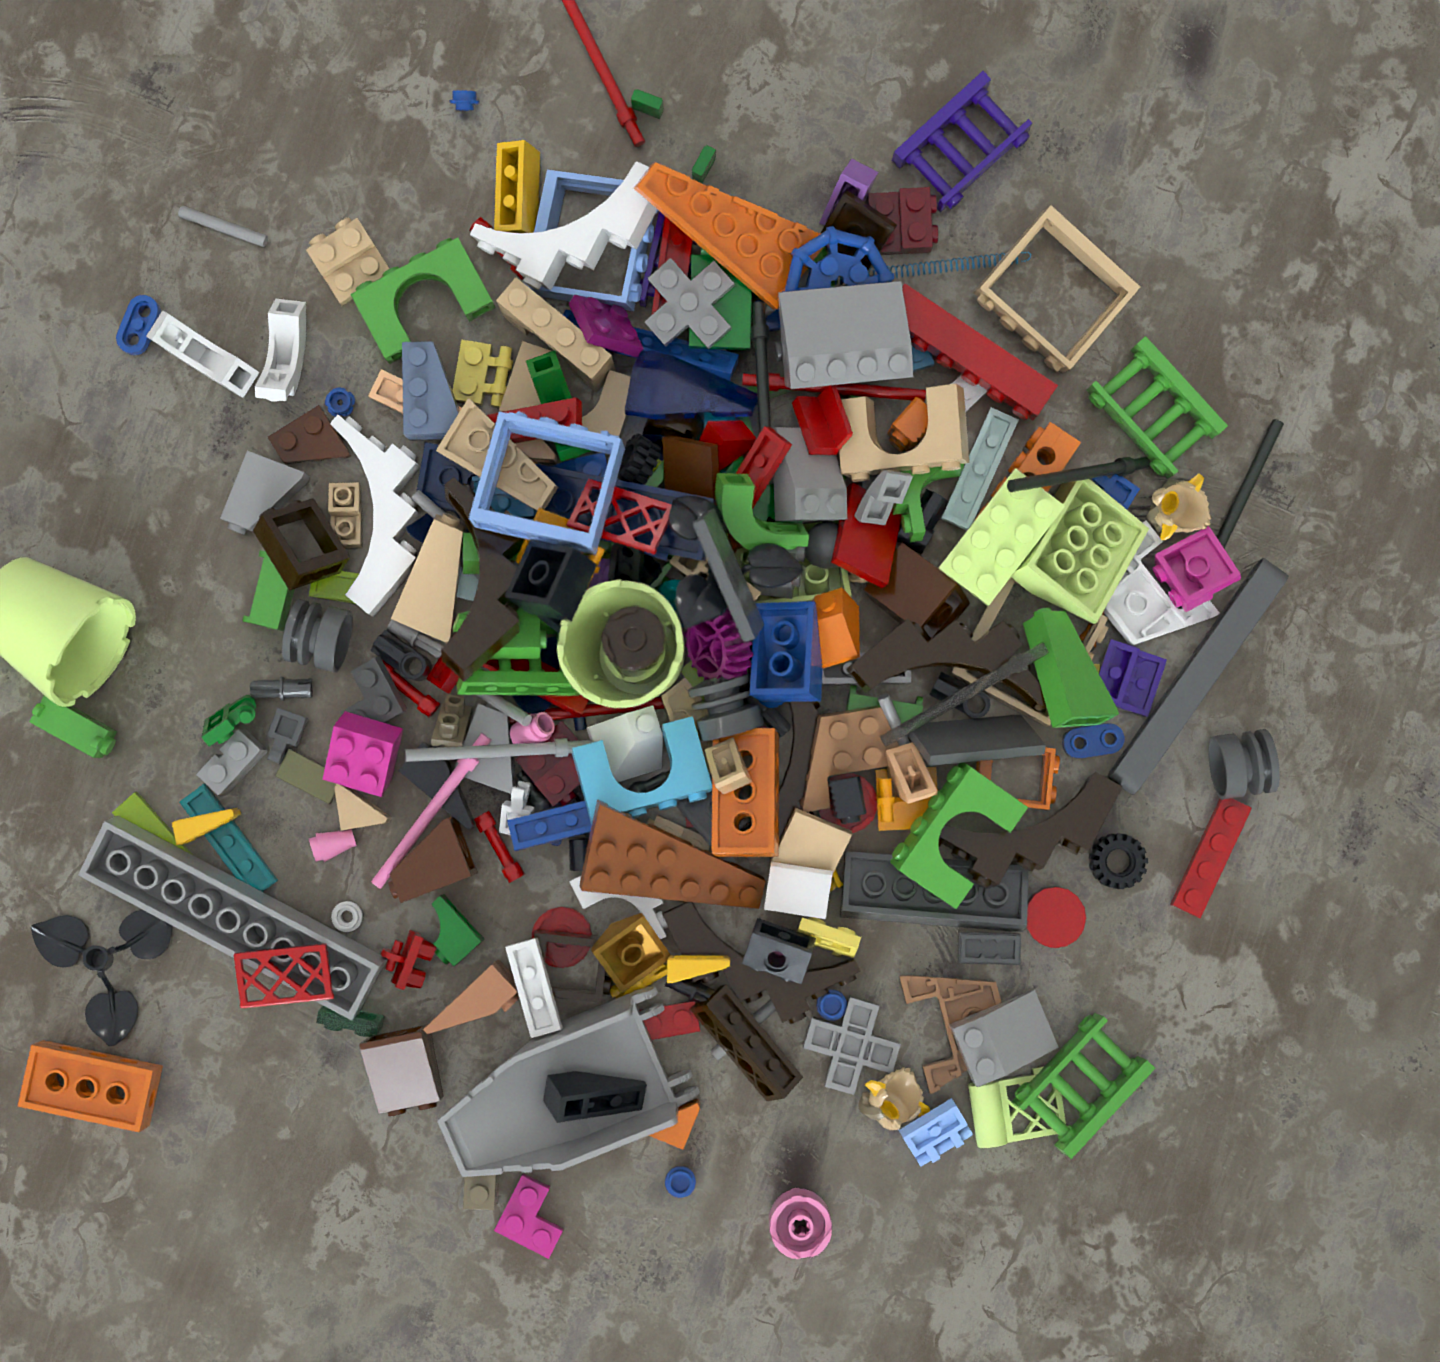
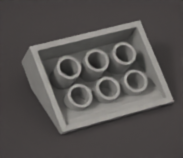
M901 281L778 292L786 387L798 389L914 377L912 345Z

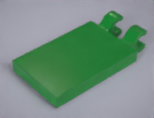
M701 247V255H691V280L715 261L735 284L728 293L713 305L717 312L731 326L732 330L710 349L750 350L752 291ZM689 328V348L708 349Z

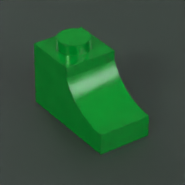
M443 894L431 904L436 910L440 921V934L438 940L433 944L437 947L435 953L439 959L446 965L451 963L455 966L485 939L448 897Z

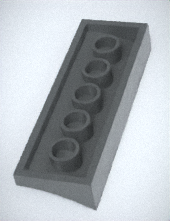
M845 852L840 918L1023 932L1027 926L1029 870L1019 865L1010 864L998 886L993 887L990 885L989 888H985L972 880L973 875L967 872L973 861L964 862L961 860L943 859L945 863L974 883L958 908L955 909L897 870L890 863L892 855Z

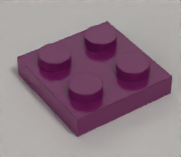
M574 294L569 302V306L587 343L634 357L639 356L643 346L624 308L615 304L611 306L599 302L593 297L585 298Z

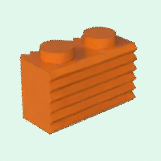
M916 397L892 423L887 433L891 437L889 442L900 452H903V450L911 451L924 438L927 432V405L921 399Z

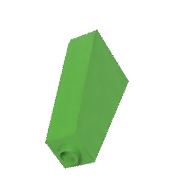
M1051 608L1035 611L1033 613L1034 617L1025 621L1023 626L1052 728L1100 725L1119 715L1111 695L1066 611H1052Z

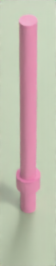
M481 733L472 746L488 745L491 739ZM478 758L457 760L459 763L372 879L371 882L380 889L389 879L390 873L401 863L468 771L472 772L479 763Z

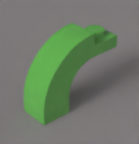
M960 464V469L949 471L942 470L941 466L932 467L930 472L926 474H911V470L901 471L911 474L913 478L902 504L894 503L892 509L893 515L904 514L901 516L902 528L904 533H909L910 542L922 541L926 532L920 501L922 490L933 481L960 477L964 464Z
M717 473L715 485L717 508L730 534L740 545L748 550L765 543L776 544L790 550L796 549L797 546H808L809 534L802 523L767 522L753 515L752 502L755 485L748 474Z

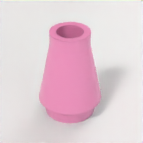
M352 829L315 833V837L309 838L316 862L321 860L326 862L344 851L357 846Z

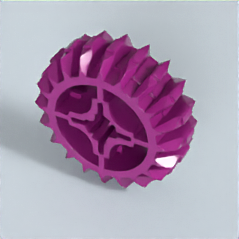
M729 608L721 616L696 624L683 632L687 640L684 646L688 648L689 652L687 657H690L692 660L691 667L697 668L698 677H704V680L718 679L720 677L731 680L732 678H738L747 674V668L751 667L749 658L753 656V653L750 650V645L753 643L742 640Z

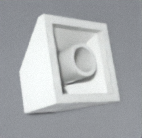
M654 706L629 712L586 728L592 743L603 740L610 769L617 782L662 769L663 734Z

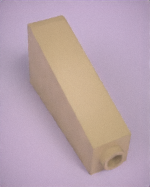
M443 513L442 516L436 514L391 619L447 643L453 632L465 526L459 524L461 521L459 518Z

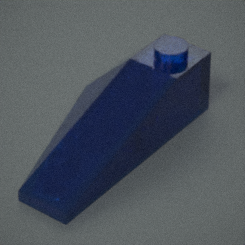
M642 350L632 368L625 415L650 419H665V414L683 413L684 418H694V414L710 412L714 417L753 416L758 404L757 393L673 355L663 354L654 350Z

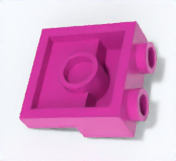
M1209 526L1155 554L1154 564L1156 566L1152 567L1157 580L1160 583L1166 581L1171 591L1168 592V595L1176 608L1182 606L1185 612L1211 600L1214 593L1241 579V573Z

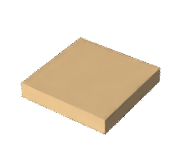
M795 808L779 840V857H771L770 865L771 862L829 870L834 873L852 837V831Z

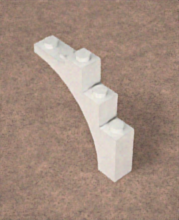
M636 161L623 183L606 201L589 214L565 226L544 232L519 234L496 231L475 223L470 235L478 241L477 247L491 255L495 251L503 254L502 259L516 266V271L524 277L523 283L536 290H539L542 286L551 291L565 262L582 270L583 266L594 270L608 241L622 249H625L628 245L637 250L657 211V208L633 189L649 167Z
M337 414L330 424L349 443L359 458L369 481L373 501V532L368 555L358 577L346 593V596L366 613L374 617L411 573L417 559L414 556L417 550L405 540H402L400 544L398 540L407 531L406 527L412 524L420 514L414 509L417 504L403 492L399 497L398 494L420 467L414 461L417 456L404 445L399 449L392 443L384 453L383 451L386 446L373 435L367 439L360 433L363 427L349 416L344 420Z

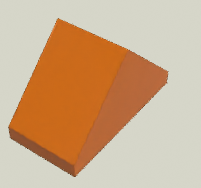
M698 1098L678 1107L677 1124L648 1136L683 1150L700 1110Z

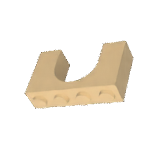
M517 277L514 278L496 300L505 319L526 336L532 332L543 340L569 364L573 374L596 393L604 385L609 370L615 371L613 358L610 353L602 347L587 343L582 331Z
M522 341L499 409L500 412L541 404L526 360L549 353L551 350ZM609 370L599 401L591 412L582 417V426L586 427L590 432L600 434L601 431H608L609 434L622 438L639 387L638 379Z
M958 384L926 388L927 432L917 447L903 454L887 453L880 445L876 433L873 400L866 396L842 399L841 401L853 435L839 450L841 474L851 478L853 482L870 480V475L880 474L884 470L896 472L911 470V474H926L930 472L932 467L941 466L942 470L949 471L960 469V464L970 463L964 388Z

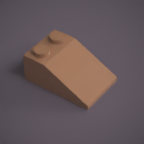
M499 959L496 960L423 1030L426 1034H430L495 1014L500 1008L506 1012L519 999L513 974Z

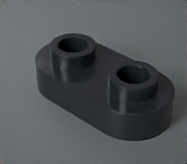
M615 542L611 548L608 581L621 580L641 583L645 552L629 547L633 551L632 553L628 551L625 545ZM624 574H627L631 580H628Z

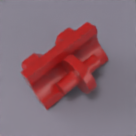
M409 930L405 944L402 941L395 940L392 950L382 949L381 955L388 958L385 969L391 972L394 971L391 982L395 984V988L405 990L406 986L422 988L426 972L413 966L417 957L431 961L436 946L424 939L419 932Z

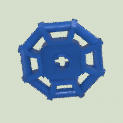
M831 226L800 248L793 249L785 291L782 292L830 288L831 281H837L838 277L842 278V283L845 286L892 282L895 277L874 244L875 239L871 236L863 237L836 230L834 226ZM837 244L855 247L857 250L853 256L838 253ZM826 246L828 255L821 260L814 262L809 257ZM865 255H867L878 275H868L867 268L860 261ZM805 266L809 268L806 286L798 288L802 268Z

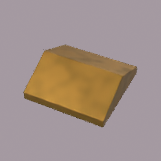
M642 913L611 923L590 949L621 993L665 963L669 955H671Z

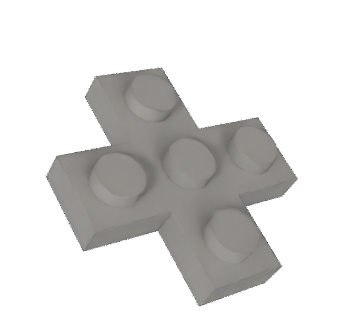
M671 258L648 277L649 282L667 302L645 321V324L665 347L688 327L708 349L732 330L731 326L717 312L713 305L728 293L735 284L715 261L709 264L691 281Z
M849 996L841 1025L811 1017L803 1048L832 1056L824 1087L854 1095L862 1066L887 1073L893 1072L901 1044L872 1035L879 1004Z

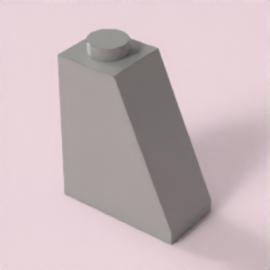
M247 450L220 519L228 522L227 528L243 535H245L246 530L253 532L262 512L270 508H275L276 510L282 508L308 483L310 476L305 472Z
M489 703L486 706L478 704L463 746H472L481 733L491 739L488 745L512 744L509 716ZM513 756L478 758L479 763L472 772L468 771L465 775L467 779L511 794L513 786L516 787Z

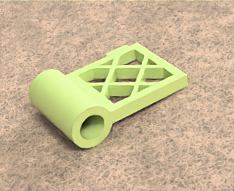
M1044 1066L1032 1068V1074L994 1080L979 1087H976L973 1082L968 1084L977 1147L992 1148L1003 1146L1009 1142L1057 1134L1051 1127L1045 1128L1038 1122L1041 1117L1037 1113L1032 1118L1026 1112L1014 1106L1007 1096L1006 1086L1016 1084L1021 1086L1025 1082H1030ZM1052 1085V1091L1046 1100L1039 1095L1038 1097L1066 1124L1062 1094ZM1053 1099H1054L1055 1107L1051 1105V1102L1053 1101ZM1009 1105L1014 1108L1011 1113L1009 1110ZM1019 1112L1030 1120V1123L1023 1132L1013 1134L1011 1122ZM1035 1125L1040 1128L1037 1130H1032L1035 1127Z

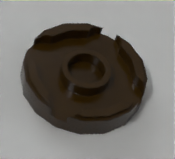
M637 606L625 607L613 613L607 620L601 636L603 650L609 660L620 668L631 671L647 669L655 664L664 653L667 641L665 627L659 617L648 609Z

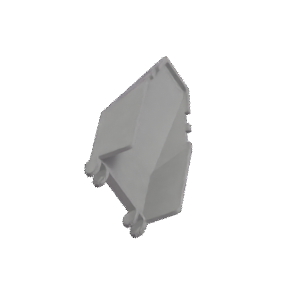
M649 986L637 989L632 993L562 1020L563 1028L561 1030L532 1038L441 1115L437 1122L461 1176L500 1175L503 1172L511 1171L529 1173L532 1170L551 1169V1171L563 1170L677 1124L678 1107L698 1096L700 1091L697 1086H691L674 1094L672 1087L688 1081L693 1074L690 1069L675 1073L668 1078L643 1020L660 1014L665 1008L662 1003H657L640 1012L637 1003L654 997L658 993L656 987ZM579 1071L645 1081L647 1087L643 1108L639 1111L557 1123L543 1101L547 1075Z

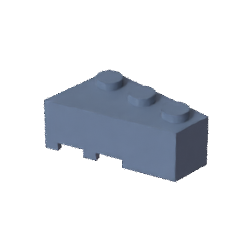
M433 341L402 342L403 434L408 440L443 439L460 410L438 348Z

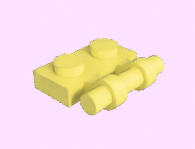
M461 339L452 390L455 400L465 403L469 398L476 405L482 406L484 394L492 395L490 406L500 408L507 388L508 371L512 370V348L501 346L499 357H491V344ZM489 368L496 369L494 384L486 383Z
M802 917L797 931L816 938L814 948L817 946L832 951V955L837 957L844 955L854 958L861 937L855 935L853 930L845 927H838L836 929L827 926L823 920L815 917H809L808 919Z

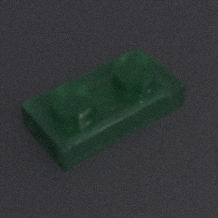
M322 1006L318 1011L316 1023L324 1024V1028L328 1030L341 1031L344 1028L354 1030V1033L358 1036L372 1037L373 1034L377 1035L382 1029L385 1016L361 1011L353 1020H350Z

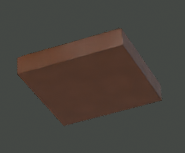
M672 435L663 437L665 489L716 499L715 485L717 473H719L718 445Z

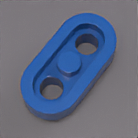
M138 295L130 301L116 335L117 344L127 354H142L150 344L151 339L146 336L161 314L159 304L150 296ZM145 308H150L149 316L142 317V311ZM138 336L139 342L136 345H131V338Z
M1111 723L1073 728L1065 733L1062 739V747L1065 753L1072 758L1107 755L1118 752L1124 745L1125 737L1122 729ZM1107 733H1111L1114 736V742L1110 745L1104 739ZM1078 737L1084 740V746L1081 749L1076 748L1074 745V741Z

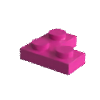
M523 1173L494 1231L549 1259L564 1228L537 1215L550 1186Z

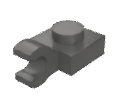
M277 708L267 734L268 737L275 739L268 755V760L281 764L287 754L289 744L298 747L308 718Z

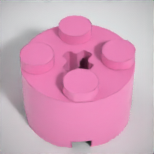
M793 1188L783 1193L773 1203L769 1213V1228L774 1245L787 1257L793 1259L814 1257L826 1248L831 1239L832 1221L828 1207L824 1200L812 1191ZM805 1219L806 1227L800 1225L796 1229L794 1221Z

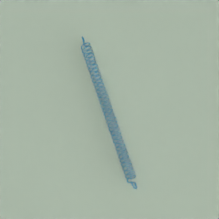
M1021 252V253H1029V254H1030V257H1029L1027 260H1024V261H1021V262L1028 261V260L1031 258V253H1030V252ZM996 253L995 256L993 255V257H994V266L997 265V262H996V258H995V257H996V255H999L998 253ZM990 254V256H988V258H989V259H988V265H989V267H991L990 257H991V255H993V254ZM980 255L979 257L974 256L973 258H972L971 256H969L968 259H967L966 257H963V259L965 258V259L967 260V264H966V265H967V270H969V262H968L969 258L972 259V268H973V270L975 269V263H974V258H975V257L978 259V261H977V266H978L979 269H980V261H979V258H980V257L983 258V267L985 268V267H986L985 256L983 257L982 255ZM1018 256L1015 259L1016 264H1018ZM958 258V259L961 260V269H962V271H963V270H964L963 259ZM943 259L940 262L936 260L935 263L933 261H930V263L925 261V263L928 264L929 274H931V262H933L934 264V273H937L936 262L939 263V271L940 273H942V261H944L945 263V272L947 273L948 269L946 263L948 260L950 261L951 272H953V260H955L956 262V271H958V259H947L946 262ZM920 262L919 264L914 263L913 266H912V264H910V263H909L907 266H906L905 264H903L902 267H901L900 265H897V267H895L894 265H892V266H891V269H890L889 266H887V267L889 268V270H890L891 273H892V267L895 268L896 278H898V272H897L898 266H900V268H901V277L903 278V276H904V274H903V266H904V265H905V267H906L907 277H909V271H908V266H909V265H911V267H912V276L914 277V275H915V273H914V265H915V264H916L917 267H918V268H917L918 276H920V269H919V265H920V264L923 265V274H924V275L926 274V271H925V263L923 264L922 262Z

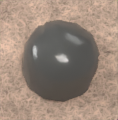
M832 521L817 523L809 530L805 558L812 565L823 569L839 567L831 563L839 524Z

